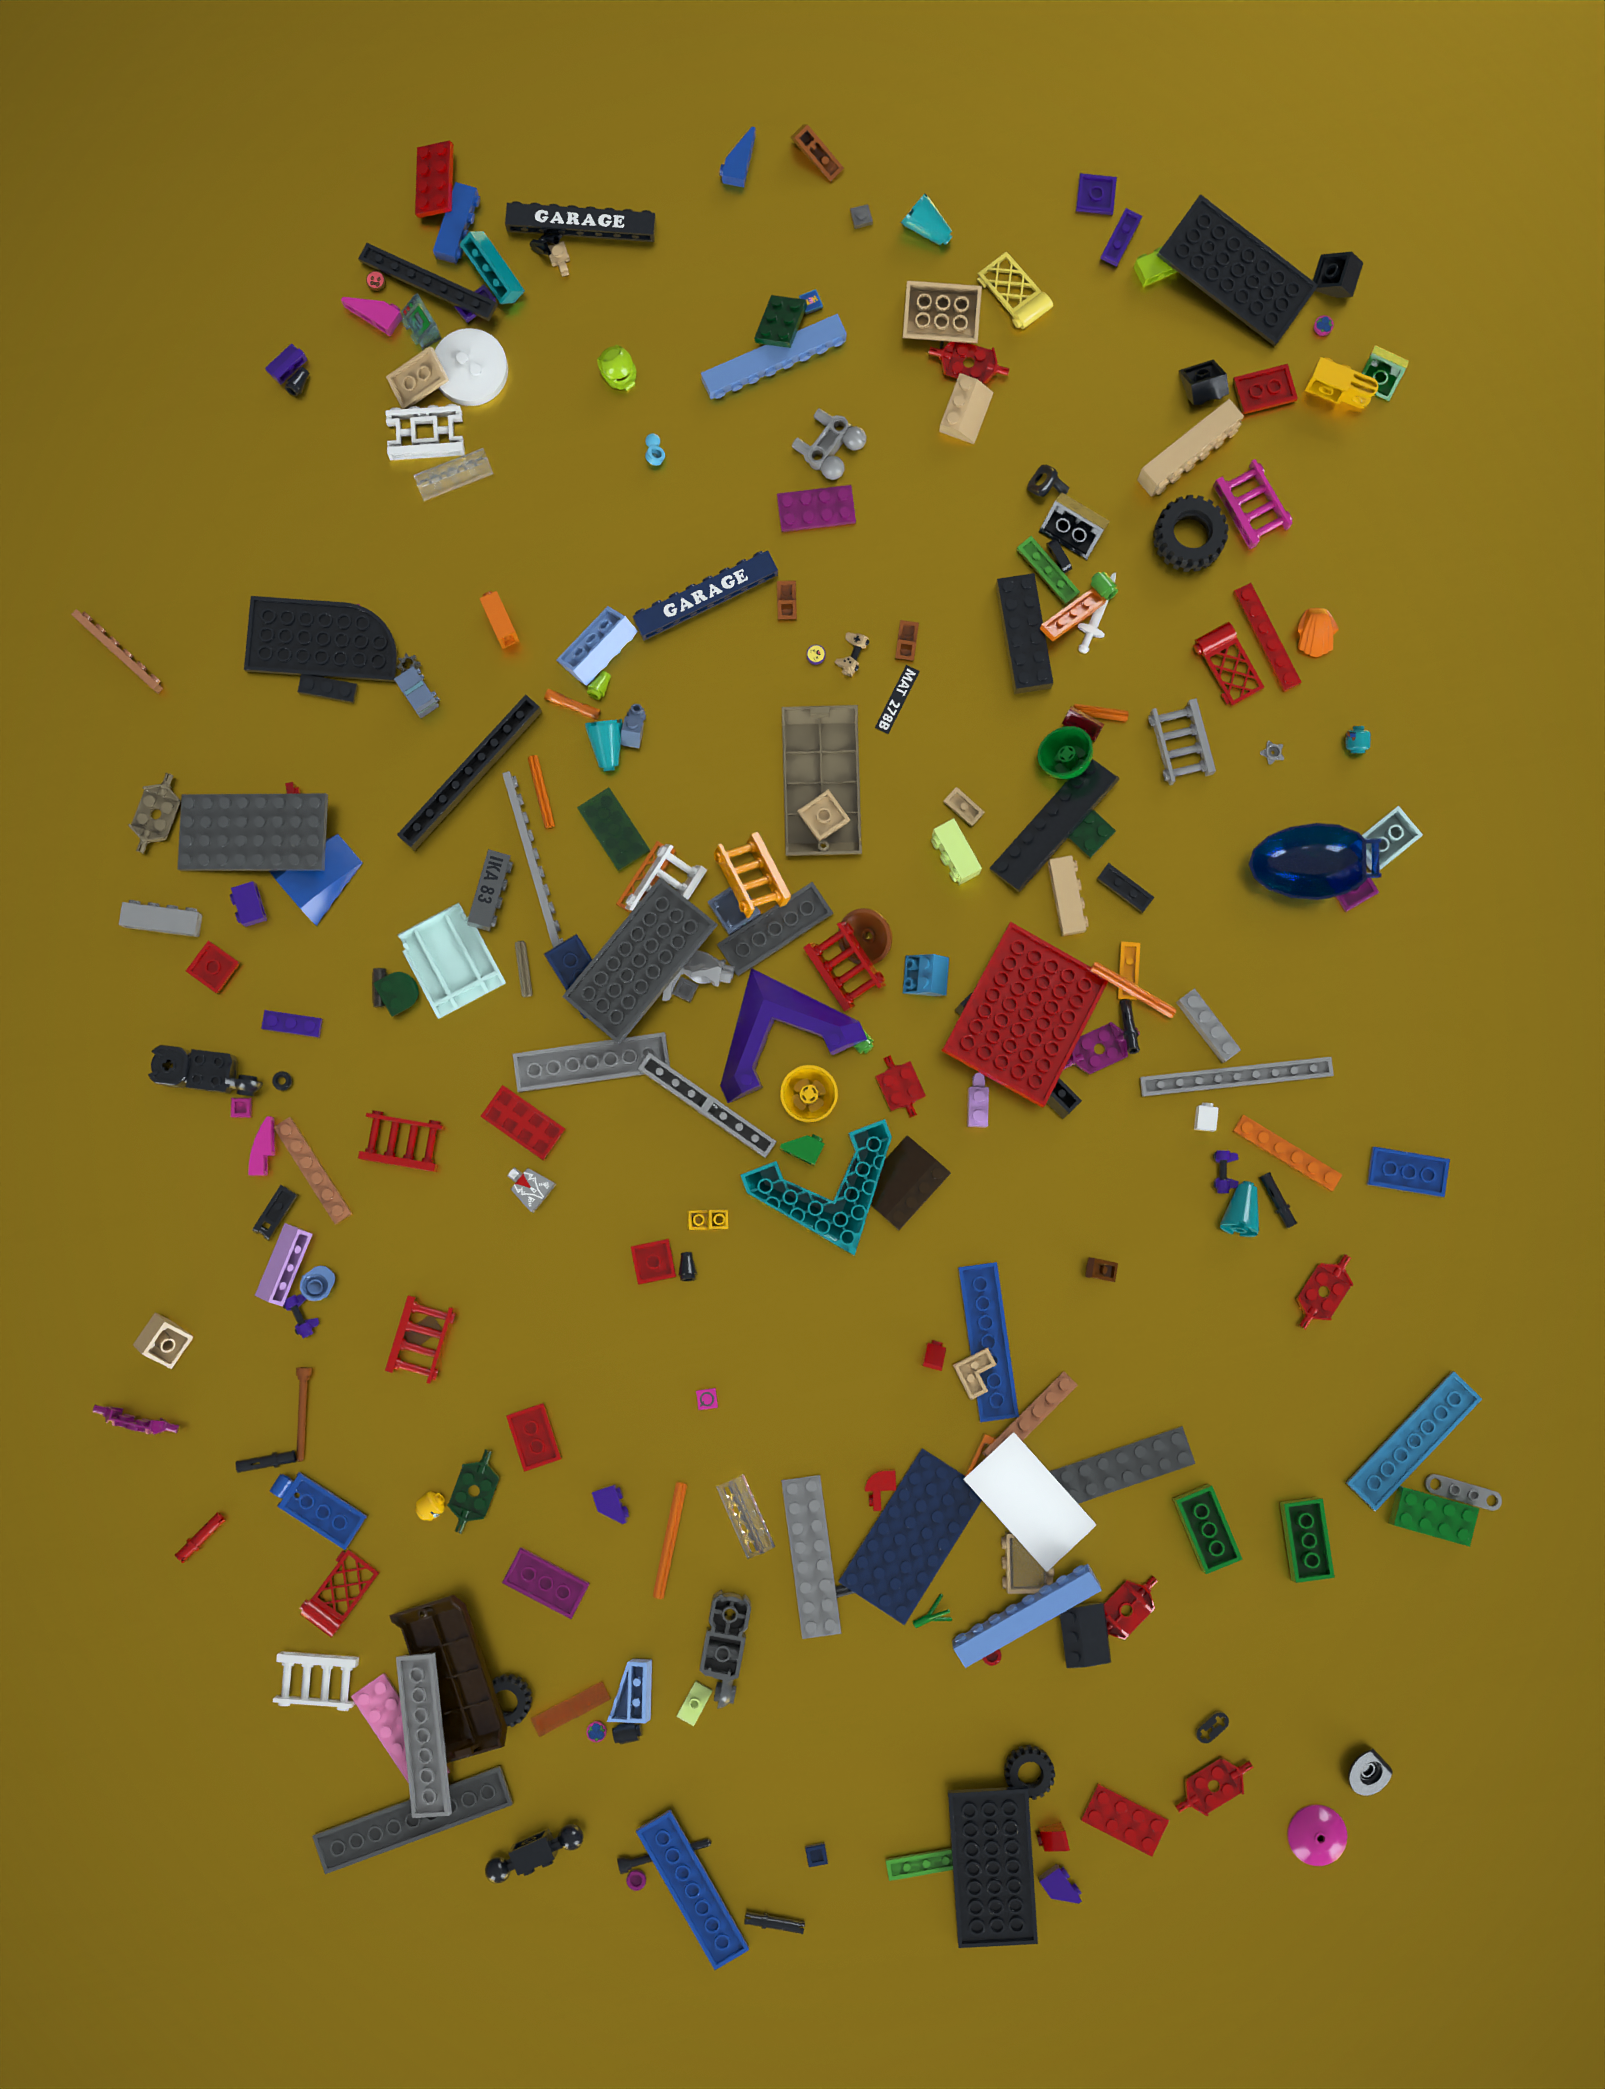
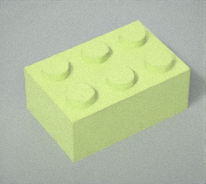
M954 818L933 830L931 842L935 849L939 848L942 854L940 858L945 866H949L951 870L949 874L954 882L957 881L961 885L980 874L982 867Z

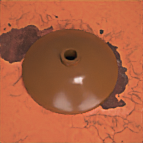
M860 908L848 913L841 922L845 921L852 926L854 930L853 935L872 964L880 962L887 956L892 945V932L887 920L880 913L872 909ZM869 932L872 933V938L868 936ZM845 936L839 940L842 952L851 946ZM856 953L848 957L849 960L856 964L861 962Z

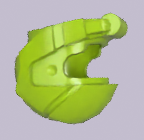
M619 345L605 349L600 357L597 358L598 368L602 376L613 389H625L628 391L636 385L634 381L637 371L631 355ZM627 376V378H625L624 380H621V381L616 380V379H621V378Z

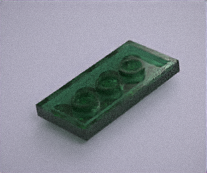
M609 787L577 807L618 872L650 852L649 847Z

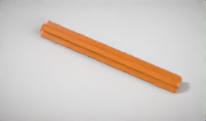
M1095 962L1092 965L1091 971L1169 1018L1175 1015L1176 1008L1102 964Z

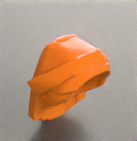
M1310 608L1302 614L1298 626L1300 634L1298 649L1304 651L1305 654L1319 657L1333 650V635L1339 628L1328 610L1324 608Z

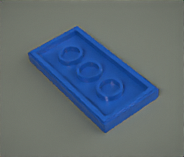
M1372 1147L1367 1185L1445 1197L1450 1159Z

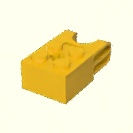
M1320 357L1312 371L1305 391L1340 404L1342 401L1357 408H1364L1370 403L1371 397L1376 394L1378 382L1372 377L1352 370L1348 365H1340L1330 358Z

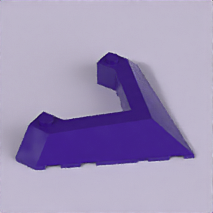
M751 968L720 1084L727 1103H731L763 1088L755 1070L774 1020L823 1037L832 1055L867 1040L860 1022Z

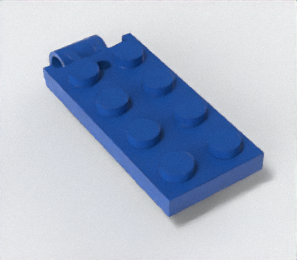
M298 1472L294 1481L280 1473L270 1489L272 1494L282 1498L277 1506L346 1550L367 1518V1515ZM296 1492L300 1494L299 1498L295 1496Z

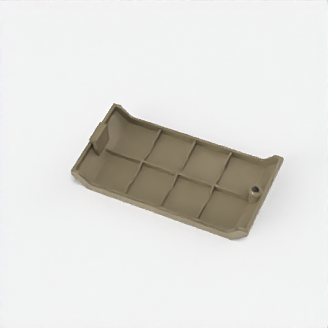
M858 705L782 707L786 856L862 854ZM829 789L850 818V822L819 842L797 811ZM821 844H825L826 847L822 848Z

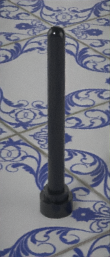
M704 1839L690 1844L695 1851L709 1847L711 1840ZM649 1854L633 1859L626 1858L625 1856L617 1858L620 1874L628 1873V1870H631L632 1867L653 1862Z

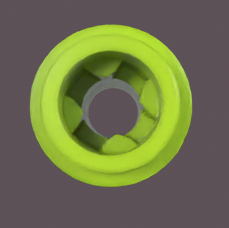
M601 671L588 686L587 694L596 700L604 697L611 675L606 671Z

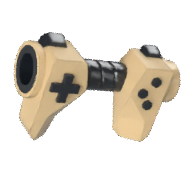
M848 632L845 639L854 645L851 656L837 659L835 664L842 667L843 674L852 677L859 668V663L857 662L859 653L862 648H866L869 644V638L862 634Z

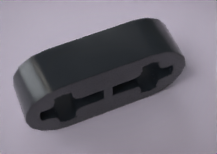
M1054 539L1046 543L1051 557L1065 574L1072 570L1071 563L1059 542Z
M1215 1711L1196 1728L1195 1735L1197 1739L1202 1743L1211 1742L1227 1728L1229 1718L1222 1711ZM1217 1716H1219L1220 1718L1224 1717L1222 1719V1721L1224 1722L1222 1725L1218 1723L1213 1727V1725L1217 1722V1720L1215 1719ZM1211 1727L1212 1729L1208 1731V1738L1204 1736L1201 1738L1202 1733L1200 1731L1202 1729L1207 1731Z

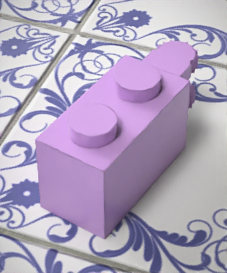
M980 1072L974 1074L972 1087L968 1088L967 1127L986 1128L988 1126L989 1087H985V1075Z

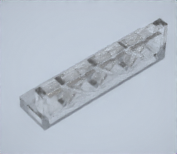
M481 448L414 475L423 500L426 501L494 473L484 449Z
M744 1474L716 1486L747 1559L774 1548L773 1540ZM727 1486L730 1489L731 1497L727 1495L724 1489ZM734 1506L738 1508L739 1515L734 1512ZM741 1524L746 1526L747 1533L743 1532ZM749 1542H751L754 1545L756 1550L755 1552L751 1551L749 1547Z

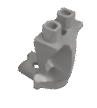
M697 950L663 991L662 1000L667 1001L671 999L674 987L681 974H686L694 982L700 984L712 983L717 987L720 982H731L735 966L725 965L726 960H718L707 952Z

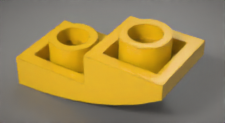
M728 1210L687 1211V1230L728 1229Z

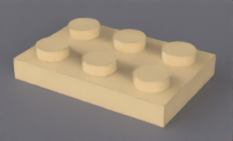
M432 347L426 348L386 376L402 409H409V407H412L449 381Z

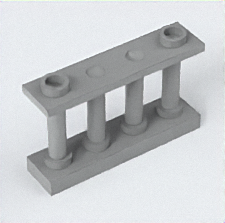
M1197 698L1189 700L1185 709L1158 715L1155 708L1152 709L1148 716L1150 726L1154 727L1164 764L1163 776L1165 781L1168 780L1169 785L1174 784L1176 776L1200 770L1205 772V776H1210L1216 771ZM1185 716L1187 718L1190 717V727L1166 733L1162 732L1160 722ZM1190 734L1192 736L1195 735V745L1171 751L1167 750L1165 740ZM1195 752L1200 754L1201 761L1199 763L1172 769L1170 758Z

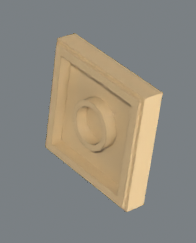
M829 789L797 811L819 842L850 822V818Z

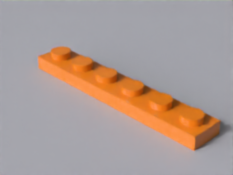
M1245 1115L1241 1116L1233 1129L1234 1133L1331 1192L1342 1177V1174Z

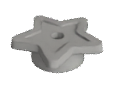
M1267 741L1266 749L1261 751L1260 754L1267 757L1269 765L1275 760H1284L1281 754L1283 744L1277 745Z

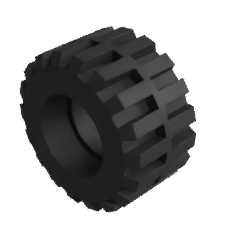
M503 1674L492 1680L496 1694L501 1690H509L516 1695L518 1700L517 1707L513 1711L506 1712L502 1710L507 1727H513L520 1723L528 1714L532 1702L530 1695L532 1692L531 1689H528L526 1681H521V1677L516 1678L513 1674L509 1676Z
M1026 1745L1023 1748L1020 1746L1018 1747L1019 1750L1011 1752L1012 1755L1007 1757V1763L1004 1764L1006 1782L1009 1787L1028 1786V1795L1032 1800H1036L1038 1796L1042 1798L1045 1796L1044 1793L1046 1791L1049 1792L1051 1790L1050 1786L1054 1784L1055 1771L1053 1763L1046 1752L1040 1750L1039 1747ZM1027 1762H1035L1041 1769L1039 1778L1031 1783L1022 1782L1018 1777L1019 1768Z

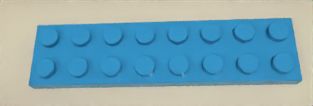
M1452 1371L1354 1473L1346 1484L1376 1511L1471 1412L1482 1398Z

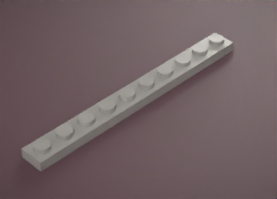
M510 771L502 774L551 943L555 947L564 940L563 938L559 939L558 931H561L558 920L554 921L552 913H555L553 903L549 902L547 895H550L548 885L543 884L542 877H545L542 865L538 866L536 860L539 859L537 848H533L531 841H534L532 830H528L526 826L529 820L526 811L522 812L521 805H524L521 793L517 794L515 788L519 787L516 776H512Z
M1323 1057L1140 1077L1142 1097L1331 1077L1334 1074L1332 1058Z

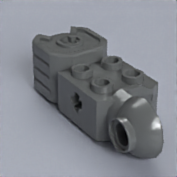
M722 1590L715 1593L712 1597L709 1613L711 1628L707 1627L700 1662V1671L705 1676L722 1680V1683L717 1682L714 1701L718 1702L717 1709L723 1708L729 1703H734L736 1686L733 1685V1680L739 1678L746 1634H743V1632L748 1628L751 1613V1602L746 1594L741 1597L736 1593H723ZM727 1609H733L735 1613H732L731 1616H728L727 1612L725 1611Z

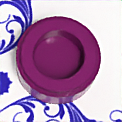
M640 1869L631 1870L626 1879L628 1887L634 1891L641 1890L646 1884V1874Z

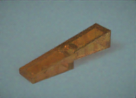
M601 1681L529 1719L538 1737H541L611 1698Z

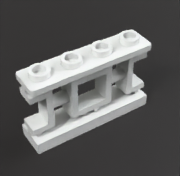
M448 404L445 407L430 405L427 408L412 406L409 409L391 408L385 411L387 426H396L397 440L387 441V454L390 460L465 455L463 437L454 436L453 422H463L460 406L456 404ZM437 417H448V426H438ZM410 419L411 428L401 429L400 420ZM433 424L434 438L417 439L416 425ZM439 434H449L450 443H439ZM411 436L412 445L402 446V437Z

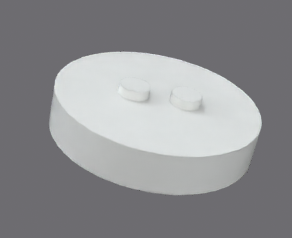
M460 329L444 337L437 345L435 353L449 379L448 382L439 387V390L449 400L464 406H477L489 402L503 389L508 376V363L502 346L492 335L479 329Z

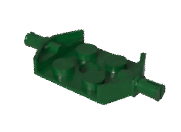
M485 1449L479 1462L462 1464V1469L450 1501L447 1504L458 1518L455 1532L462 1534L468 1521L484 1519L500 1479L499 1475L488 1463L493 1453L492 1451L488 1452ZM472 1485L479 1487L480 1493L478 1496H472L469 1493V1488Z

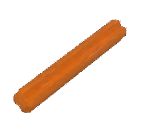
M532 755L528 757V762L544 827L548 829L554 827L555 824L537 755Z

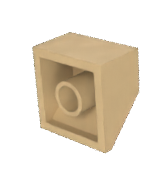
M155 1312L133 1346L142 1355L172 1369L194 1336L171 1320Z

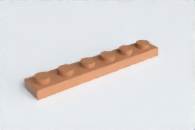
M76 609L71 614L157 694L160 693L163 689L159 685L161 681L154 674L149 676L145 672L147 668L139 661L135 663L132 660L134 656L126 649L122 651L118 647L120 643L112 636L110 638L104 635L106 631L99 624L94 626L90 622L92 618L85 611L81 614Z
M289 1117L273 1127L334 1224H338L350 1216L352 1212L293 1119Z
M1062 1372L983 1454L988 1457L1013 1432L1023 1441L1078 1385L1065 1372Z

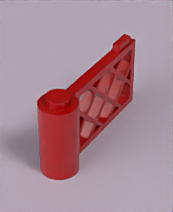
M1226 622L1195 639L1194 650L1198 655L1201 654L1207 662L1223 691L1221 697L1225 704L1229 703L1232 706L1264 688L1230 622ZM1233 644L1238 649L1237 657L1227 655L1228 648ZM1215 654L1222 656L1221 666L1214 665L1210 657ZM1226 658L1236 660L1233 670L1223 667ZM1238 662H1243L1247 665L1246 674L1236 671ZM1222 670L1232 673L1230 683L1221 679ZM1235 674L1245 677L1242 686L1232 684ZM1247 679H1254L1258 687L1253 690L1245 688ZM1231 687L1241 689L1239 698L1233 700L1230 695Z
M349 1549L346 1552L342 1550L336 1559L338 1564L310 1601L306 1599L299 1608L302 1617L331 1638L380 1573ZM348 1556L355 1559L356 1569L345 1570L344 1561ZM368 1569L373 1575L369 1581L361 1582L359 1570ZM357 1571L358 1582L347 1584L346 1572ZM343 1573L344 1585L333 1586V1576ZM359 1585L360 1593L358 1596L349 1598L347 1586ZM345 1587L346 1599L335 1600L334 1588ZM331 1589L332 1601L324 1602L318 1598L323 1590ZM347 1601V1611L344 1615L336 1611V1602Z

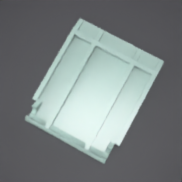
M459 902L398 934L406 949L402 952L438 1019L506 984L478 929L468 926V917Z

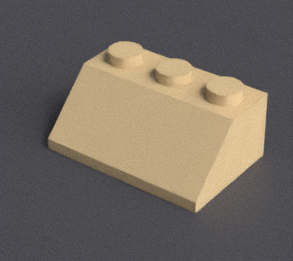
M960 373L941 421L939 432L974 444L994 392L978 379Z

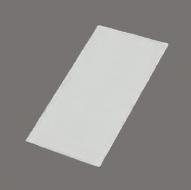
M1014 1432L964 1478L966 1483L1046 1572L1096 1526L1095 1522Z

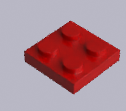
M208 940L186 972L218 994L240 965V962Z
M669 1239L631 1246L638 1285L676 1277Z

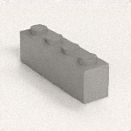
M129 900V903L122 902L119 925L124 928L199 937L202 914L197 912L195 908L186 907L185 910H179L178 906L167 905L164 908L159 907L160 904L148 902V905H141V902L136 900Z
M1195 988L1176 1002L1221 1063L1226 1062L1241 1051Z

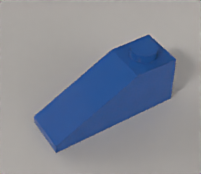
M755 127L749 129L728 154L725 164H721L719 175L722 176V183L744 188L756 137Z

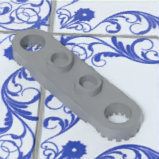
M1437 1474L1428 1475L1424 1481V1486L1428 1492L1492 1511L1500 1508L1502 1504V1498L1496 1491ZM1434 1478L1440 1481L1439 1488L1435 1490L1430 1487V1482ZM1489 1495L1496 1497V1503L1493 1506L1487 1504L1486 1500Z

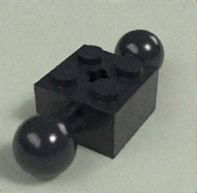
M568 1824L560 1830L556 1838H553L548 1828L512 1845L508 1853L509 1859L502 1857L490 1859L485 1866V1875L492 1883H502L509 1877L510 1871L514 1869L517 1875L523 1874L526 1876L535 1871L534 1868L542 1865V1868L547 1867L553 1863L558 1849L564 1848L569 1851L578 1849L584 1839L583 1831L575 1824Z

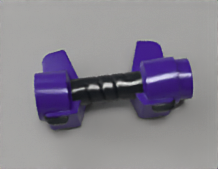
M1225 1150L1216 1151L1214 1153L1215 1162L1219 1163L1220 1166L1219 1178L1215 1179L1214 1187L1217 1189V1193H1229L1230 1188H1237L1239 1182L1227 1178V1163L1238 1160V1154Z
M302 1294L298 1296L293 1295L285 1300L283 1308L293 1312L298 1323L295 1326V1333L297 1335L300 1334L304 1339L313 1334L312 1328L319 1325L318 1318L305 1320L299 1306L307 1299Z

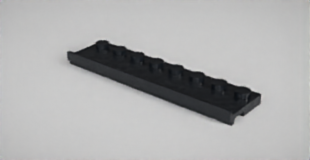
M1092 759L1090 765L1082 774L1067 780L993 863L990 870L1007 884L1014 887L1016 891L1020 892L1120 780L1119 777Z

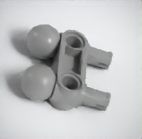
M819 408L814 414V419L824 424L826 428L813 445L810 446L801 439L796 438L792 448L803 454L805 461L813 469L822 471V474L827 479L835 480L840 478L845 470L843 461L839 457L834 456L843 443L850 450H860L865 445L867 436L862 428L852 426L845 417L838 415L832 417ZM838 426L844 427V429L840 431L836 430L835 428ZM817 455L822 456L820 460L813 459Z

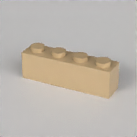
M1072 855L1050 859L1048 867L1061 936L1084 933L1086 927H1088L1087 916L1083 915L1082 910L1085 908L1083 897H1080L1079 894L1081 882L1080 879L1076 878L1075 872L1078 871L1077 862L1073 860Z

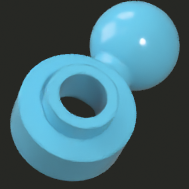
M651 433L645 439L646 445L649 447L645 453V458L650 464L657 466L663 462L665 452L662 448L658 447L660 445L659 436Z

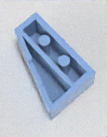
M632 1659L627 1662L607 1722L647 1723L651 1720L652 1659Z

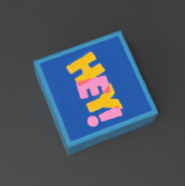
M816 289L799 296V299L807 301L806 315L823 308Z

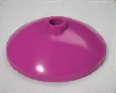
M1306 1806L1299 1810L1289 1823L1287 1835L1290 1848L1306 1864L1313 1866L1328 1865L1337 1860L1346 1847L1347 1829L1339 1814L1327 1806ZM1319 1835H1323L1322 1841H1317Z

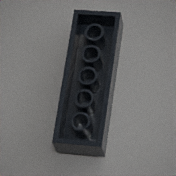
M1035 574L997 579L995 586L1014 694L1051 689L1053 677L1046 637L1040 630L1043 620Z

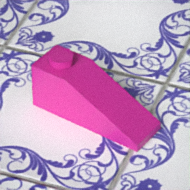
M342 297L341 299L346 309L389 336L392 335L403 319L400 309L392 303L389 305L385 301Z

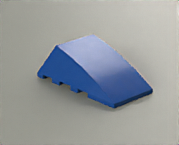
M337 834L326 839L324 871L269 872L298 907L317 926L323 915L327 913L331 904L341 894L342 889L349 883L363 862Z

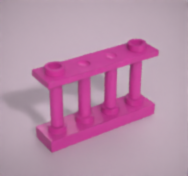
M1256 459L1251 461L1249 471L1230 481H1225L1222 476L1213 485L1249 549L1257 546L1261 535L1280 525H1283L1285 530H1288L1292 525L1290 513L1283 508L1264 475L1263 466L1257 463ZM1255 477L1259 484L1258 487L1238 498L1234 497L1231 492L1233 487ZM1264 492L1269 501L1268 503L1249 513L1242 511L1241 504ZM1273 508L1278 518L1257 530L1253 529L1250 525V520Z

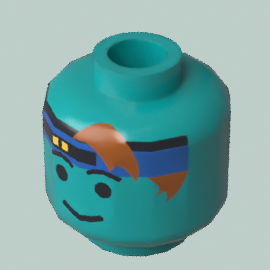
M1353 726V730L1346 732V748L1350 750V753H1365V750L1370 748L1371 733L1368 730H1364V726Z

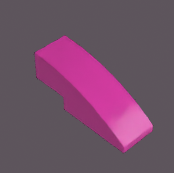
M267 1116L254 1139L249 1159L248 1175L250 1176L268 1175L267 1156H275L274 1117Z

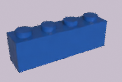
M455 182L452 191V211L446 212L433 248L435 258L457 264L458 259L462 258L464 250L459 244L469 233V225L473 224L475 218V207H478L480 203L477 188Z

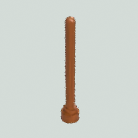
M296 1367V1376L300 1380L296 1459L299 1462L304 1460L307 1380L312 1376V1368Z

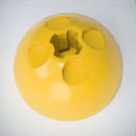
M803 1065L795 1068L785 1077L781 1086L780 1097L783 1107L793 1118L803 1122H816L832 1112L837 1102L838 1089L834 1078L825 1069L815 1065Z

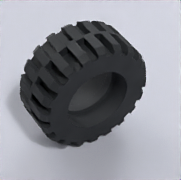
M1187 495L1185 499L1181 496L1176 498L1175 502L1171 501L1162 510L1156 522L1153 537H1155V548L1159 549L1157 553L1160 557H1165L1164 562L1167 565L1172 563L1174 564V569L1178 570L1179 567H1182L1184 572H1189L1190 569H1193L1195 572L1199 571L1201 567L1206 568L1219 557L1227 542V532L1229 529L1228 524H1225L1227 520L1225 514H1220L1222 509L1219 506L1214 507L1212 500L1205 501L1203 500L1204 497L1199 495L1197 498H1193V495ZM1184 519H1192L1199 522L1207 532V542L1198 548H1189L1182 545L1174 535L1175 524Z

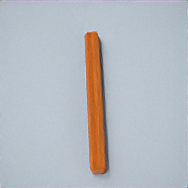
M677 1482L675 1485L653 1597L657 1599H663L665 1596L687 1484Z

